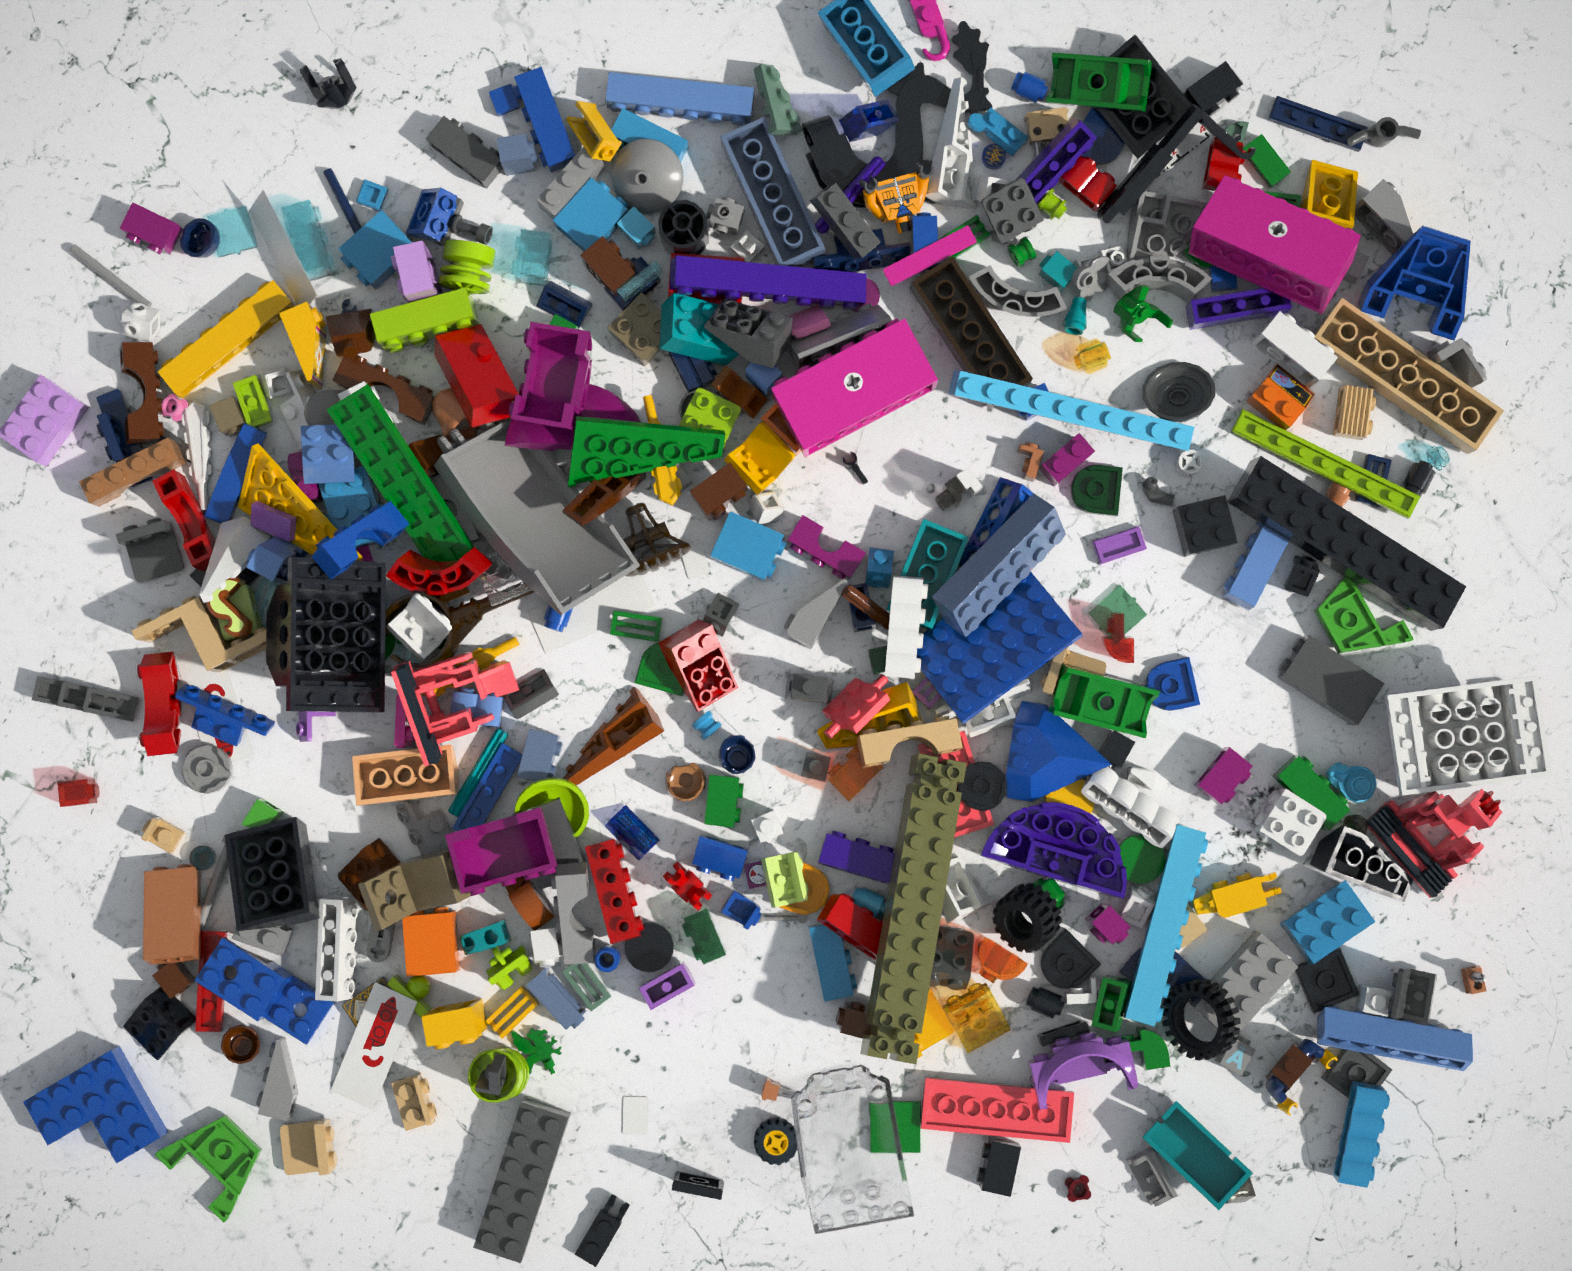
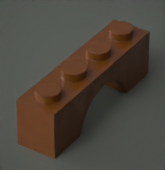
M122 342L119 348L121 372L134 378L143 392L142 406L135 412L128 414L125 418L126 444H156L164 433L163 422L158 420V412L162 411L161 398H157L156 388H160L159 374H155L154 365L158 364V351L153 350V342Z
M359 355L354 359L343 357L332 381L345 389H349L364 381L370 387L377 385L389 387L395 391L398 397L399 412L403 416L425 426L432 412V400L435 397L432 395L433 390L423 385H419L418 388L410 385L411 380L399 374L397 377H393L388 374V369L378 364L372 367L366 364L367 360Z

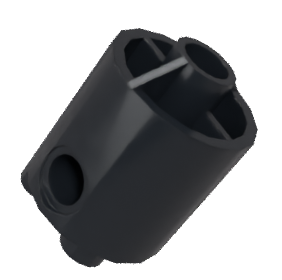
M676 200L662 210L658 226L661 243L665 251L670 255L671 253L700 255L706 249L709 242L707 217L703 209L694 202Z

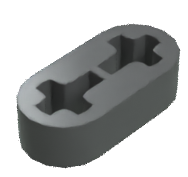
M371 923L366 954L371 961L381 962L389 956L395 923L390 925L389 929L384 930L383 937L380 936L381 930L375 931ZM379 940H382L381 949L385 950V953L376 957V952L372 951V948L377 947Z

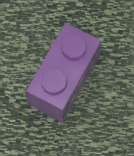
M683 961L640 985L639 990L650 1010H653L692 988L696 982Z

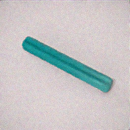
M495 729L448 809V812L452 815L459 817L499 747L508 737V734L502 729Z

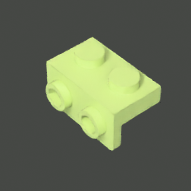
M789 852L761 859L771 908L808 900V886L803 878V862L798 852Z

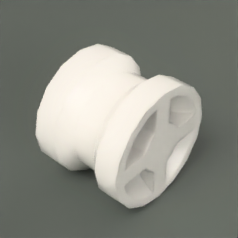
M1195 450L1184 451L1175 460L1176 470L1183 476L1195 474L1203 465L1202 456Z

